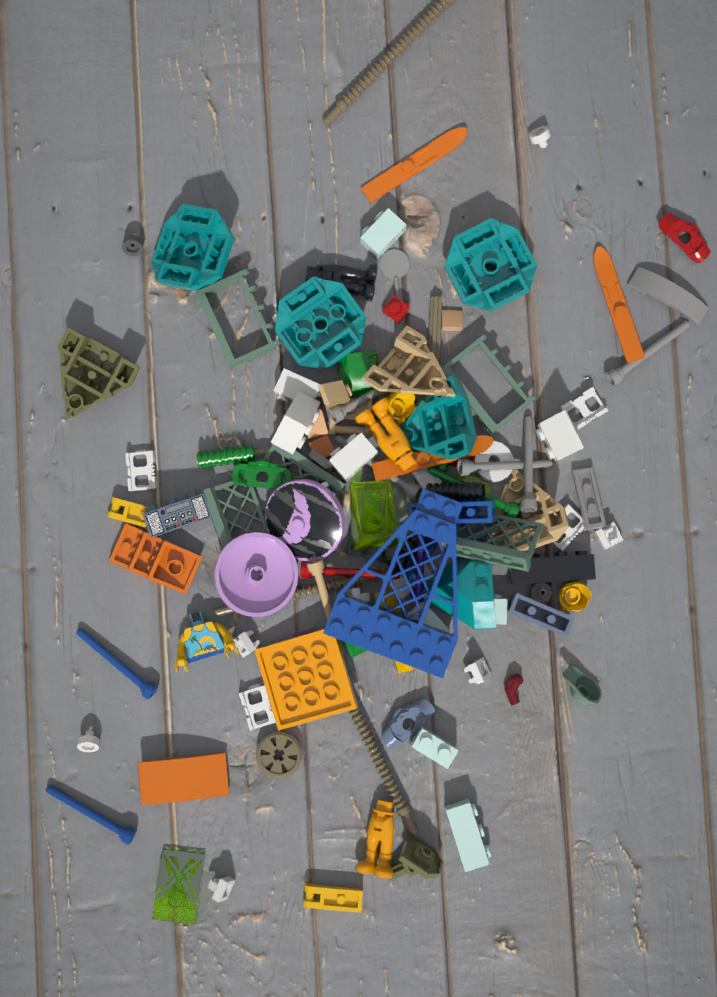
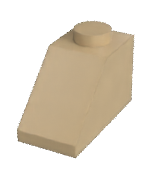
M342 380L318 385L327 411L336 405H345L350 402L351 390L349 385H344Z

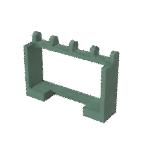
M244 269L195 292L231 370L276 350L275 347L282 344L280 339L272 342L267 330L272 329L274 324L271 322L265 325L259 312L266 309L265 305L261 304L256 307L251 293L257 291L256 285L248 288L243 279L244 276L250 273L248 269ZM241 282L269 344L235 359L207 297Z
M483 334L443 366L442 370L446 378L452 375L455 376L469 400L470 407L478 415V421L491 436L533 402L537 396L534 394L528 398L520 389L525 384L524 380L516 384L507 373L512 366L509 364L505 368L502 367L494 357L499 350L496 348L490 352L482 342L488 336ZM477 347L484 352L524 402L497 425L451 369Z

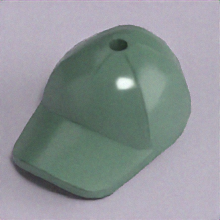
M574 666L567 668L563 672V677L571 685L570 694L575 701L586 706L595 705L600 702L601 688L594 679Z

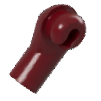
M520 674L511 675L504 686L510 705L520 702L516 692L520 684L523 683V677Z

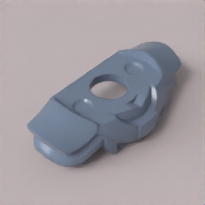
M419 698L413 703L409 702L405 706L397 708L393 712L391 719L388 720V726L382 731L381 737L385 745L390 749H394L405 742L435 712L433 705L428 700ZM407 718L414 720V727L410 730L404 729L402 725L403 721Z

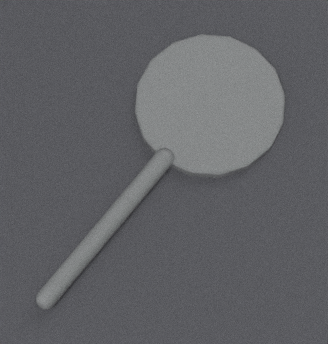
M391 249L381 256L379 267L384 276L394 279L395 296L400 299L398 279L407 273L410 262L408 256L403 251Z

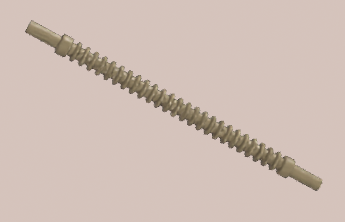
M438 0V2H435L434 6H431L430 10H427L426 14H423L422 18H419L418 22L414 23L415 27L411 26V31L408 30L406 32L407 35L404 34L402 36L403 39L400 38L398 40L399 43L396 42L394 44L395 47L392 46L390 48L391 51H387V55H383V59H379V63H375V67H371V71H367V75H363V79L358 80L359 84L355 83V88L351 87V92L347 91V96L343 95V99H339L335 103L336 106L322 120L324 124L328 126L341 112L344 113L348 109V105L351 106L352 101L355 102L356 97L359 98L360 93L363 94L364 89L367 90L368 85L371 86L372 81H376V77H380V73H384V69H388V65H392V61H396V57H400V53H404V49H408V45H411L412 41H415L416 37H419L420 33H423L424 29H427L428 25H431L432 21H435L436 17H439L440 13H443L444 9H447L448 5H451L455 0Z
M414 562L410 563V565H406V567L414 565ZM343 576V579L338 577L335 581L331 579V582L326 580L327 591L330 592L331 589L336 591V588L341 590L352 577L346 578ZM359 577L353 584L359 586V583L365 584L366 581L370 583L371 580L376 582V579L380 578ZM314 583L313 586L308 584V587L303 585L301 589L297 587L291 599L295 601L297 597L301 599L302 596L307 598V595L313 596L314 593L319 595L317 584ZM228 606L214 608L215 616L235 612Z
M360 707L350 710L349 715L353 716L351 720H355L354 725H357V731L361 732L359 736L363 737L362 742H366L367 752L371 753L370 758L374 759L373 764L376 763L377 766L375 768L379 769L378 774H381V780L385 781L383 785H387L386 791H390L389 796L393 797L391 801L395 802L394 807L398 808L396 810L398 815L402 816L410 834H416L418 830L409 814L410 808L407 804L405 805L406 800L402 799L403 794H399L400 789L396 788L398 784L394 783L395 778L391 777L392 772L388 771L390 768L386 767L387 762H384V756L380 755L382 751H378L379 745H375L376 740L372 739L374 735L370 734L371 729H367L368 724L364 723L366 719L362 718L363 713L359 712Z

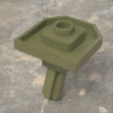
M409 832L399 857L400 863L391 866L393 869L392 878L396 879L407 873L410 877L420 874L424 878H437L440 874L443 860L434 847L416 835H411Z

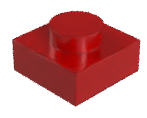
M393 295L382 312L400 324L411 307Z

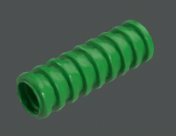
M252 443L249 446L244 444L242 447L237 445L236 448L230 446V449L224 447L223 450L217 448L216 451L211 449L209 452L204 450V452L198 451L197 462L200 469L204 467L210 468V466L216 467V465L223 466V464L228 466L229 463L235 465L236 462L242 464V461H245V463H248L249 460L251 462L255 461V450Z

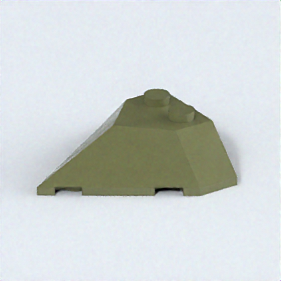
M67 327L58 344L61 356L60 370L63 399L66 406L65 419L68 420L130 387L141 368L128 357L70 327Z

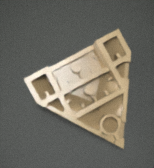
M406 326L396 337L393 349L378 367L373 364L362 377V381L378 391L455 397V393L448 386L446 376L434 353L430 352L427 346L425 336L409 326Z
M513 469L500 499L507 503L509 501L514 503L515 501L520 504V501L525 496V476L517 469ZM533 483V497L537 501V511L525 513L519 510L516 518L543 523L544 528L536 545L537 548L557 541L569 528L565 507ZM496 508V514L508 515L504 513V510ZM513 524L504 526L506 532L517 528ZM529 528L523 532L526 536L535 533L536 529ZM498 529L490 534L492 538L502 535L503 532L501 529ZM520 533L510 537L513 543L523 538ZM505 539L496 544L497 546L505 547L509 545V542ZM525 543L516 548L526 552L529 546Z

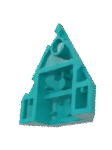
M452 375L446 378V382L453 389L455 397L428 395L425 401L422 400L404 423L402 431L406 435L411 449L455 460L471 453L477 436L469 400L455 376Z
M459 557L457 558L458 620L474 630L497 629L492 574L493 564ZM452 563L444 568L435 590L436 594L449 599H453ZM435 576L426 581L429 590ZM438 599L431 601L430 605L453 617V605Z

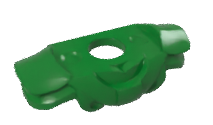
M265 459L248 462V464H238L234 467L232 473L234 484L249 487L277 489L286 482L293 480L291 471ZM266 472L268 474V481L263 484L257 481L258 473Z

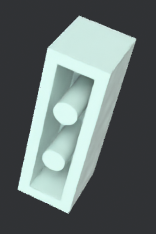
M469 799L446 805L445 810L465 872L489 865L488 858L491 857L488 845H483L481 837L485 836L482 825H477L475 817L478 816L475 803L470 804Z

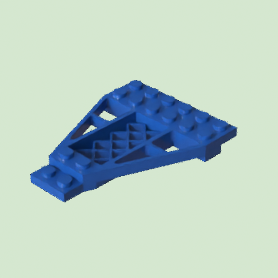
M423 488L416 508L338 592L323 634L443 678L458 640L456 522L463 503ZM408 530L413 531V533L406 535ZM418 534L422 545L410 549L406 539ZM421 535L432 538L434 540L424 543ZM396 537H399L387 572L382 574L369 569L368 567ZM438 541L442 552L431 557L426 546ZM405 542L408 551L399 555L402 544ZM441 542L447 544L445 551L442 547ZM424 548L428 559L417 563L413 552ZM410 554L414 565L403 569L399 558ZM442 556L439 567L436 570L432 560ZM448 557L452 558L453 599L435 593ZM397 561L401 571L391 575ZM430 561L435 572L423 577L419 566ZM417 568L421 578L409 582L405 572ZM363 572L383 579L374 604L345 594ZM403 574L407 584L396 589L391 578ZM435 576L429 590L425 580ZM388 581H390L393 590L384 594ZM423 581L427 592L415 596L411 586ZM409 587L413 598L402 602L398 592ZM395 593L400 604L388 608L384 598ZM427 595L424 606L421 609L417 599ZM433 599L453 605V634L423 623ZM381 600L385 608L379 607ZM415 601L419 611L408 616L404 605ZM401 607L405 616L395 613L393 610ZM420 615L418 621L411 619Z

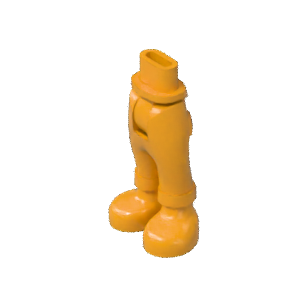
M386 397L373 405L371 409L381 420L380 422L386 428L389 436L385 434L380 424L376 422L370 409L359 414L355 420L359 425L369 427V432L373 435L381 450L395 462V465L399 464L404 472L416 464L417 461L413 457L414 452L411 451L406 435L393 420L391 414L388 415L387 409L390 401Z
M377 799L376 808L373 809L375 813H372L367 830V857L364 861L356 864V872L364 874L374 873V876L379 878H392L393 869L390 866L389 860L392 859L395 829L393 819L395 812H392L393 802Z

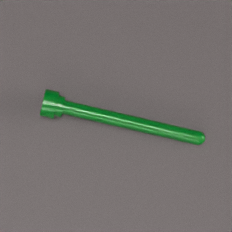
M435 467L428 468L429 474L445 482H451V484L454 482L458 484L464 482ZM485 492L483 500L495 499L496 507L504 510V513L508 514L507 516L516 518L520 510L519 503L515 501L514 503L510 501L507 503Z

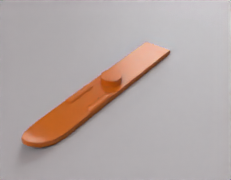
M459 127L446 132L362 186L361 190L370 203L374 202L456 149L466 138L467 128Z
M599 246L594 253V267L626 363L644 359L645 355L613 262L606 250Z
M487 435L477 436L471 453L455 460L422 451L414 452L413 457L417 463L404 472L399 464L395 465V462L391 459L372 463L375 480L377 482L481 454L492 446L494 439Z

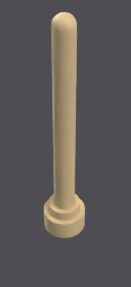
M323 559L308 562L307 568L312 576L315 577L328 621L332 605L322 574L325 568ZM338 639L342 654L344 655L345 650L342 640Z

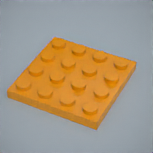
M324 629L255 649L278 731L358 708L339 641L334 637L323 634Z

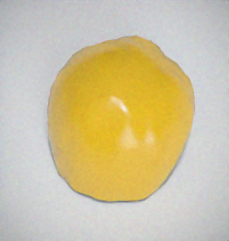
M392 392L388 396L390 401L387 409L388 415L391 414L393 420L400 425L416 409L414 405L415 395Z
M569 581L559 591V603L562 611L566 610L569 612L573 610L577 612L583 610L591 599V591L580 581Z

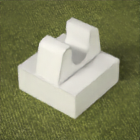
M614 522L606 525L605 528L594 531L603 550L623 541Z
M350 588L347 590V595L363 601H370V594L360 593V588Z
M252 630L243 632L233 639L243 658L254 651L260 644L259 640L255 642L250 640L249 637L254 633Z
M484 657L476 659L464 668V672L471 671L473 677L468 680L469 683L480 684L492 676Z
M230 876L220 879L215 878L214 880L210 879L207 888L214 892L212 899L217 902L227 900L235 879Z

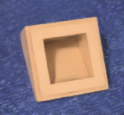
M442 310L441 331H462V311Z
M321 409L318 410L320 414L315 423L310 422L314 425L307 435L308 439L328 434Z

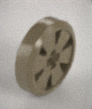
M273 731L264 736L257 747V764L270 777H288L300 766L302 760L301 744L289 732ZM276 749L284 751L282 760L274 757Z

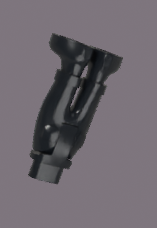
M371 263L368 269L363 271L361 268L356 269L335 264L321 265V267L320 265H316V267L307 266L305 282L312 277H318L324 280L343 283L350 294L359 295L360 293L364 296L365 300L373 301L375 284L372 283H376L378 264ZM344 279H353V280H357V281H361V280H362V281H366V282H369V283H367V284H360V283H357V282L353 283V282L344 281Z

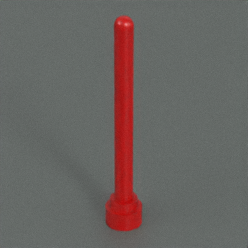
M302 561L301 578H310L312 576L311 572L308 571L307 561ZM325 567L322 574L353 577L359 569ZM374 570L382 574L387 572L386 570ZM366 572L360 575V577L379 578ZM398 575L391 579H400L401 575Z

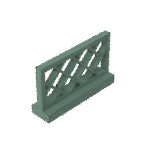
M272 444L263 458L271 462V455L274 451H277L281 454L283 461L282 464H278L279 466H284L287 469V465L296 464L299 467L300 475L293 476V479L299 477L304 479V476L312 475L318 483L319 481L322 483L327 482L329 484L327 487L335 491L336 498L347 484L332 472L326 471L297 448L291 454ZM257 477V481L259 483L263 484L267 482H264L263 480ZM266 488V489H267L268 491H270L271 493H273V492L276 490V489Z
M233 481L202 490L222 549L233 540L230 533L234 526L245 531L244 534H247V532L253 533L249 530L253 519L262 524L263 529L261 533L269 534L253 487L248 486L249 490L246 496L235 491L238 484H234ZM235 485L234 488H233V490L227 488V487H230V486ZM225 489L231 492L226 503L218 499L216 491ZM233 494L244 499L240 509L228 504ZM246 500L255 504L256 509L253 515L242 511ZM220 504L225 505L223 511L221 509ZM226 507L238 512L234 522L225 519L224 512ZM240 513L251 518L247 528L235 524ZM227 523L232 525L230 530L228 528Z
M496 514L497 524L486 528L484 523H457V556L527 572L530 569L531 557L544 528L543 523ZM481 524L484 530L473 534L470 529ZM513 524L517 528L506 532L504 526ZM529 528L536 529L535 533L526 536L523 532ZM501 529L503 534L492 538L490 533ZM468 531L470 534L469 537L464 539L458 537L459 534ZM520 533L523 538L513 543L510 537ZM485 535L490 539L484 543L476 540ZM505 539L509 542V545L505 547L497 546L496 544ZM525 543L529 546L527 552L517 550L516 548Z

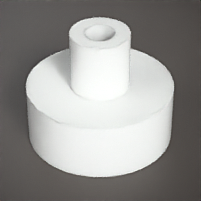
M547 126L538 127L529 133L532 144H539L540 148L548 145L546 140L550 138L551 134Z
M88 730L85 732V735L78 738L77 748L83 752H95L99 749L100 740L94 736L93 731Z

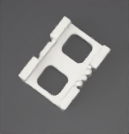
M594 387L583 392L573 402L571 400L560 407V410H566L567 414L574 407L580 411L582 419L572 422L575 431L608 412V409L604 407L597 396ZM590 397H595L600 405L593 412L589 411L585 404V401Z
M155 451L125 453L129 479H127L128 491L158 489L157 477L154 476L156 475L155 465H153L156 464ZM146 455L147 465L135 467L134 456ZM147 475L149 485L137 488L135 477Z
M569 504L564 506L566 514L573 513L579 518L580 522L574 528L569 526L564 532L565 538L560 543L552 542L561 552L584 529L582 517Z
M265 685L239 692L241 703L245 706L246 716H248L246 719L250 731L276 723ZM259 690L262 695V702L250 704L248 693ZM265 710L268 715V722L256 724L254 713Z

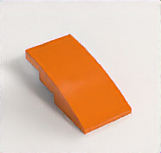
M125 523L109 562L186 595L203 556L157 536L151 538L148 532Z
M225 752L184 757L176 756L137 762L141 805L183 802L229 795Z

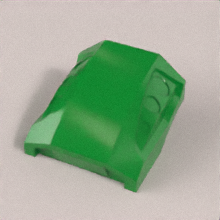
M377 351L350 353L337 362L339 381L342 380L344 385L348 384L352 396L349 398L360 397L375 389L362 381V377L373 364L378 367Z

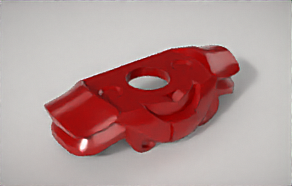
M672 213L666 214L660 220L658 226L662 233L682 249L692 261L701 263L709 256L711 250L705 243L697 225L680 219ZM682 232L690 234L691 239L686 244L679 241V234Z

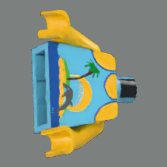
M202 611L190 614L193 627L184 629V633L180 636L177 647V661L174 663V667L177 673H179L181 666H184L185 671L188 672L189 667L186 661L192 663L224 652L231 658L230 652L232 650H235L237 655L240 652L235 646L231 632L221 623L214 620L205 623Z

